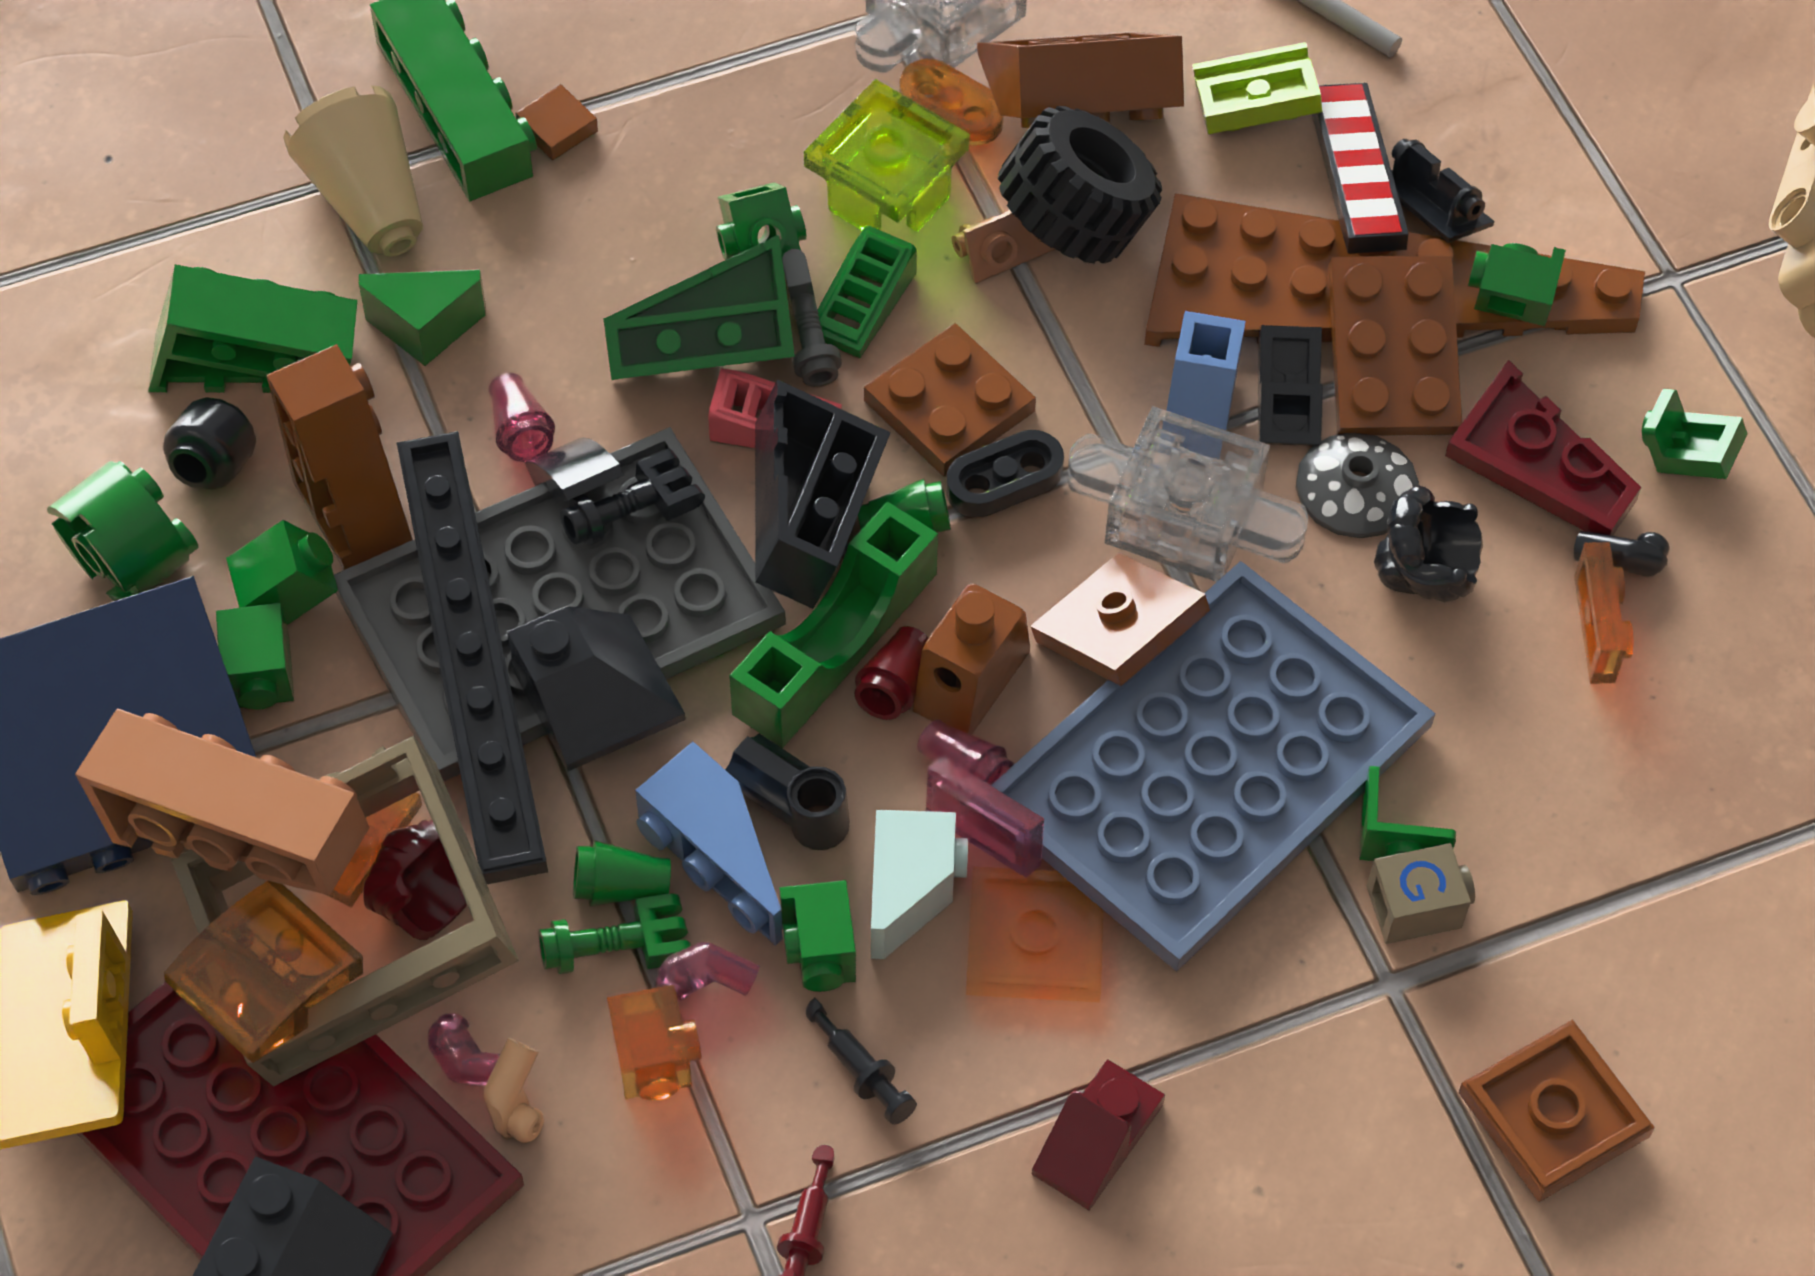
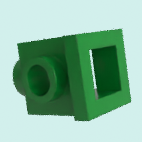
M1508 243L1504 246L1491 244L1489 253L1477 251L1468 286L1479 289L1474 309L1545 326L1553 304L1566 250L1554 247L1550 258L1541 256L1534 248L1519 243Z
M846 880L779 887L787 964L800 963L803 988L805 987L807 990L814 992H825L834 990L843 983L856 982V950Z

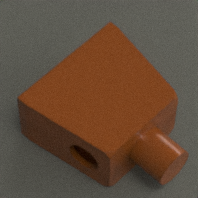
M977 584L967 585L924 645L919 666L913 712L969 740L1030 652L1026 612L1019 606ZM956 675L961 681V688H952V686H956Z

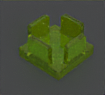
M874 79L804 150V167L826 180L828 209L858 229L863 230L868 225L880 230L882 228V214L897 223L906 216V226L918 232L949 199L951 195V171L954 164L969 150L970 134L881 81Z

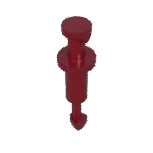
M821 1145L814 1150L811 1159L817 1167L812 1186L804 1189L801 1193L791 1233L783 1234L778 1240L777 1251L786 1259L784 1271L780 1276H804L807 1265H815L822 1261L824 1247L818 1241V1236L828 1203V1196L823 1189L828 1171L832 1168L835 1160L834 1149L829 1145Z

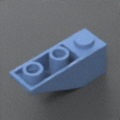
M691 742L635 790L639 818L636 821L637 826L643 836L655 848L663 850L667 847L680 858L684 871L700 889L708 892L713 888L728 902L730 913L746 931L754 934L759 930L776 946L783 940L781 907L739 782L696 743Z

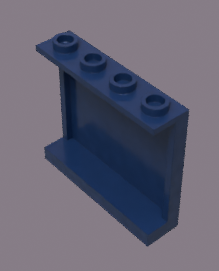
M194 576L0 638V853L9 880L17 893L29 889L31 895H41L55 891L70 882L68 875L94 867L96 873H106L120 869L134 861L133 853L151 848L153 845V841L138 837L132 847L114 844L75 775L117 708L141 717L147 713L159 715L170 721L180 731L200 738L204 734L218 736L230 743L237 751L256 757Z

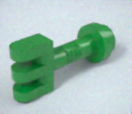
M670 893L637 898L634 905L636 921L618 924L617 927L611 925V927L605 926L604 929L598 927L597 929L590 928L570 932L565 919L551 921L550 928L540 929L538 933L544 969L557 968L559 974L574 971V958L597 955L600 952L606 953V951L612 952L613 950L619 951V949L629 950L635 948H642L647 969L678 965L690 961L694 957L691 942L680 940L688 934L686 921L683 917H674L683 910L680 896Z

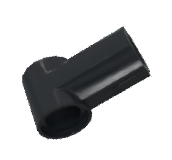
M760 733L751 738L747 736L733 751L730 763L725 770L739 782L742 794L790 825L795 839L801 845L812 850H826L835 847L844 840L849 832L850 824L847 793L843 779L835 771L826 767L808 766ZM816 805L829 806L827 810L821 812H810L807 810Z

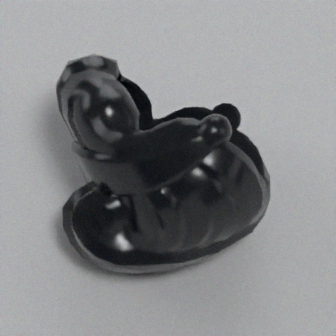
M1420 485L1403 492L1392 503L1387 520L1388 534L1378 544L1374 564L1381 582L1394 591L1419 594L1423 598L1429 600L1433 598L1444 603L1456 600L1459 597H1465L1473 592L1477 582L1475 575L1480 567V556L1483 549L1482 532L1475 521L1478 517L1477 507L1472 503L1462 505L1454 501L1435 502L1433 493Z

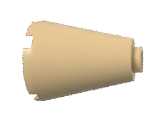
M371 85L375 94L360 96L355 86L343 88L321 97L304 108L295 117L299 128L292 136L286 129L283 136L286 149L292 160L370 252L376 254L384 253V255L389 257L403 254L416 244V237L421 233L423 224L397 106L391 94L381 86Z

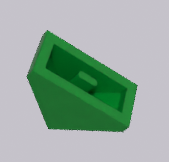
M480 269L359 274L358 284L366 321L424 366L486 316V303Z

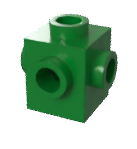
M773 182L718 197L724 224L716 226L719 247L725 260L778 234L782 257L788 250H801L799 241L806 240L807 238L805 223L798 205L790 206L786 187ZM765 226L763 236L758 239L759 230Z

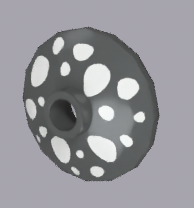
M1345 433L1329 436L1321 441V445H1314L1309 449L1299 463L1295 487L1302 508L1318 525L1337 535L1367 538L1388 533L1387 520L1392 503L1403 492L1418 486L1419 481L1413 463L1397 446L1375 435ZM1352 472H1362L1367 476H1357Z

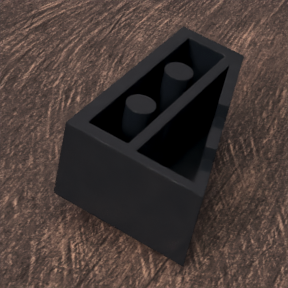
M778 379L755 423V583L814 609L839 564L891 432Z

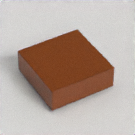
M562 84L515 113L516 119L524 117L533 131L537 146L552 161L598 132L597 118Z

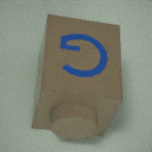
M1451 843L1374 859L1366 886L1385 944L1461 929L1470 904L1475 902V887L1471 872L1466 865H1458Z

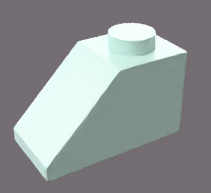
M876 810L871 914V959H885L953 902L954 877L967 878L968 838H955L956 812Z

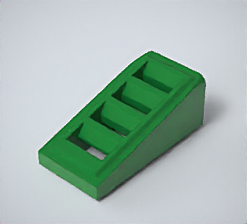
M868 225L863 228L818 307L820 326L822 327L826 344H831L839 350L861 358L917 274V249L913 244ZM865 276L869 279L881 283L882 286L880 288L874 284L862 280L861 277ZM848 296H851L867 304H870L871 306L870 308H867L853 301H850L847 298ZM836 314H839L861 325L857 330L834 320Z

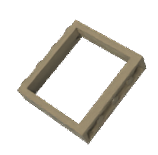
M414 736L388 749L382 746L372 754V757L343 772L331 773L325 776L336 778L355 791L365 818L420 790L474 921L308 1006L271 1023L222 893L223 890L255 875L249 870L246 863L237 861L231 871L210 867L192 849L182 853L178 859H171L246 1063L272 1086L309 1069L519 961L437 764Z

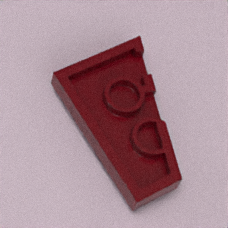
M1508 359L1449 440L1445 456L1583 531L1613 536L1636 503L1641 486L1591 438L1579 437L1560 418L1562 410L1547 396L1540 399L1522 382L1523 373Z

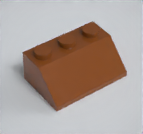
M1127 32L977 42V54L1000 115L1021 118V128H1029L1037 116L1049 107L1055 109L1057 106H1067L1073 110L1077 108L1095 117L1098 116L1109 123L1110 112L1129 111V120H1153L1164 118L1163 108L1184 106L1182 36Z

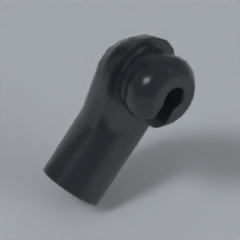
M1581 530L1575 541L1574 558L1575 561L1611 567L1649 577L1660 573L1667 565L1668 559L1666 556L1669 553L1670 546L1666 538L1655 532L1642 533L1635 540Z

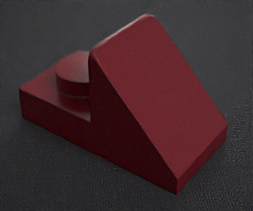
M1107 1059L1083 1094L1073 1090L1067 1098L1032 1168V1175L1090 1211L1163 1107L1165 1094Z

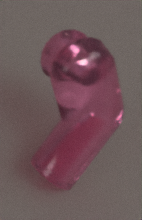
M699 942L670 955L661 964L656 986L662 997L673 1002L682 1001L689 994L713 982L746 996L757 977L760 966L715 944Z

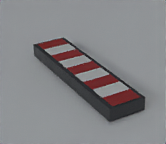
M1368 83L1319 85L1323 112L1312 114L1347 254L1407 250L1409 233Z

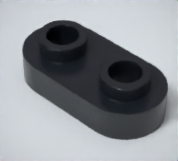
M1025 430L966 453L954 460L948 469L946 482L948 501L956 511L963 515L985 517L1053 489L1061 480L1064 463L1063 448L1055 437L1046 432ZM1027 466H1036L1041 470H1038L1036 472H1028L1023 468ZM973 488H980L986 492L972 493L969 492V490Z

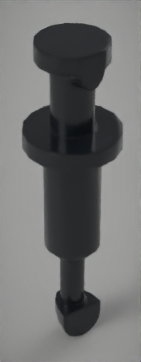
M814 997L808 1003L805 1014L811 1022H816L828 1035V1048L856 1078L854 1092L862 1099H870L876 1096L886 1107L885 1118L891 1124H899L906 1120L916 1109L917 1103L906 1090L900 1093L891 1083L895 1075V1067L887 1059L876 1061L848 1029H838L826 1016L827 1012L822 1004Z

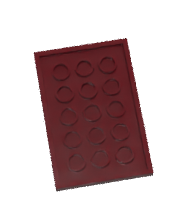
M250 912L234 924L271 1023L333 993ZM205 949L128 1012L122 1122L115 1126L77 1133L199 1260L203 1257L255 1156L321 1181L393 1232L394 1240L376 1276H425L524 1186L522 1174L377 1034L272 1086L246 1063Z

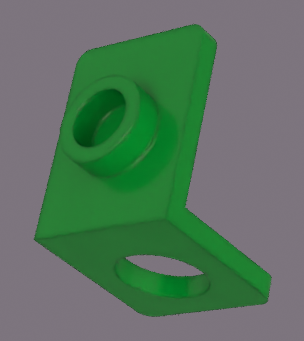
M1369 766L1364 792L1362 793L1359 860L1374 861L1376 858L1451 843L1454 849L1456 831L1453 829L1377 822L1379 767Z

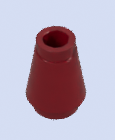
M911 626L900 627L896 634L858 671L855 676L856 688L854 697L858 705L866 713L878 719L893 720L901 713L911 709L916 696L922 650L929 639L924 632Z

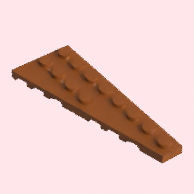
M1175 193L1146 327L1144 345L1160 347L1161 339H1179L1185 311L1246 321L1243 337H1256L1257 344H1259V328L1261 325L1322 327V342H1332L1328 269L1331 257L1452 256L1457 338H1463L1466 330L1502 329L1503 336H1522L1524 331L1534 328L1566 330V335L1635 333L1640 318L1645 271L1564 258L1545 326L1474 309L1479 289L1468 286L1476 252L1489 253L1490 245L1460 240L1448 243L1442 237L1408 232L1407 250L1347 254L1339 220ZM1539 254L1541 256L1549 258L1551 257L1550 255Z

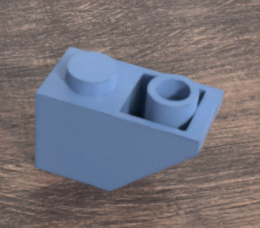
M1185 311L1174 362L1160 452L1216 462L1221 461L1246 321Z

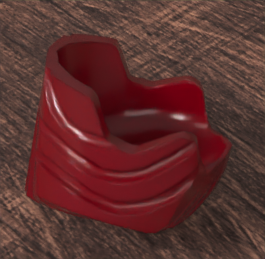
M432 819L430 821L423 820L418 825L412 824L404 828L395 829L386 835L376 857V863L373 864L369 876L366 878L363 891L364 905L368 910L391 920L418 940H427L430 937H434L448 926L467 906Z

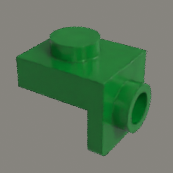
M1663 389L1653 410H1649L1646 413L1642 423V440L1645 446L1649 448L1658 473L1727 479L1748 435L1742 417L1685 412L1676 389Z

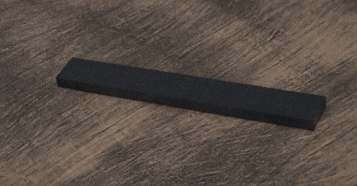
M456 431L396 442L479 867L487 885L547 873V862L459 433Z

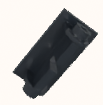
M1402 139L1395 144L1391 153L1395 159L1393 170L1391 171L1400 203L1436 234L1450 243L1494 226L1495 221L1483 212L1485 202L1482 200L1481 190L1476 186H1471L1450 168L1440 171L1441 160L1428 151L1419 140L1409 141L1408 139Z

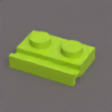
M1306 42L1193 64L1195 84L1198 89L1199 101L1208 134L1236 131L1244 127L1280 120H1292L1301 116L1323 112L1321 93L1311 58L1308 56Z

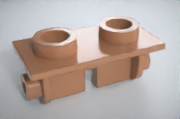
M1010 209L1006 213L993 216L972 226L967 223L961 225L959 233L951 237L952 245L960 258L968 255L974 283L983 281L1055 249L1050 248L1034 234L1030 233L1021 224L1022 222L1012 214Z

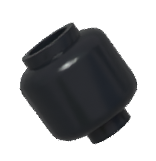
M205 397L194 400L169 428L164 437L163 451L169 469L178 480L190 487L213 490L225 487L239 473L254 452L256 436L252 424L237 406L222 399Z

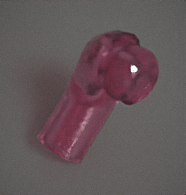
M445 1013L439 1016L428 1031L429 1051L452 1082L485 1086L500 1054L481 1052L467 1030L470 1024L462 1015Z

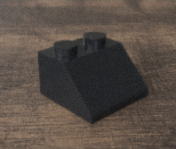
M255 1156L193 1276H376L394 1240V1235L389 1229L321 1181Z

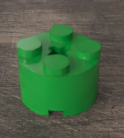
M113 461L107 462L47 508L49 514L59 517L52 522V525L67 550L91 579L97 575L102 578L107 577L115 585L106 592L113 601L154 589L189 562V555L199 548L195 537L189 529L177 518L171 521L158 504L164 498V495L155 480L141 467L132 473L121 461L116 463Z

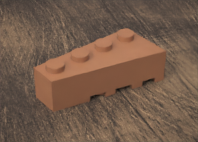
M117 708L75 773L114 844L132 847L136 839L142 837L154 842L151 847L157 854L177 859L184 848H188L201 856L210 867L231 871L237 861H242L260 879L325 895H331L370 828L358 802L357 794L344 782L330 776H323L320 780L296 772L283 760L271 755H263L260 759L237 751L224 739L212 734H204L201 738L178 730L175 725L165 718L152 713H147L141 717Z

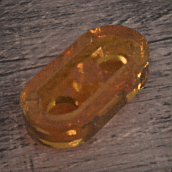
M936 59L917 60L903 69L899 79V99L903 108L910 114L966 145L977 146L990 143L1002 132L1004 116L1000 115L990 88ZM924 95H933L934 97L928 98Z

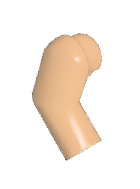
M511 1038L507 1039L485 1085L483 1097L495 1130L506 1139L513 1136L521 1143H528L539 1135L544 1123L543 1113L537 1108L530 1107L529 1100L523 1089V1085L539 1052Z

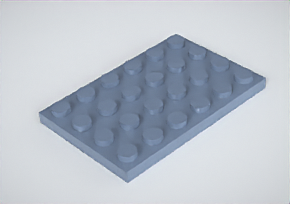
M1242 561L1237 563L1204 593L1211 611L1122 686L1109 680L1106 681L982 793L981 807L1176 972L1364 792L1369 766L1379 767L1380 777L1432 727L1436 714Z

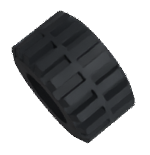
M1057 106L1055 109L1049 107L1043 110L1002 164V168L998 173V180L1001 182L999 186L1001 195L1008 202L1007 206L1012 214L1022 222L1021 224L1050 248H1054L1072 259L1076 257L1086 263L1095 264L1096 261L1104 264L1111 262L1113 258H1118L1158 207L1162 199L1160 195L1162 185L1156 177L1158 173L1153 164L1147 160L1143 151L1128 136L1098 116L1095 117L1077 108L1073 110L1067 106Z

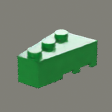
M779 234L604 318L611 380L795 357Z
M175 264L155 335L148 392H167L168 383H204L205 393H225L226 383H262L263 393H271L267 379L268 374L336 344L350 365L353 354L358 300L336 296L327 291H309L278 285L266 279L253 280L217 273L205 267L192 268Z

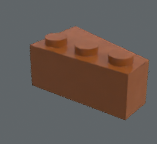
M336 344L268 374L267 379L293 483L342 568L346 570L412 541L413 538L379 437L382 434V429L371 404L368 402V400L375 398L374 391L361 364L357 363L350 366Z

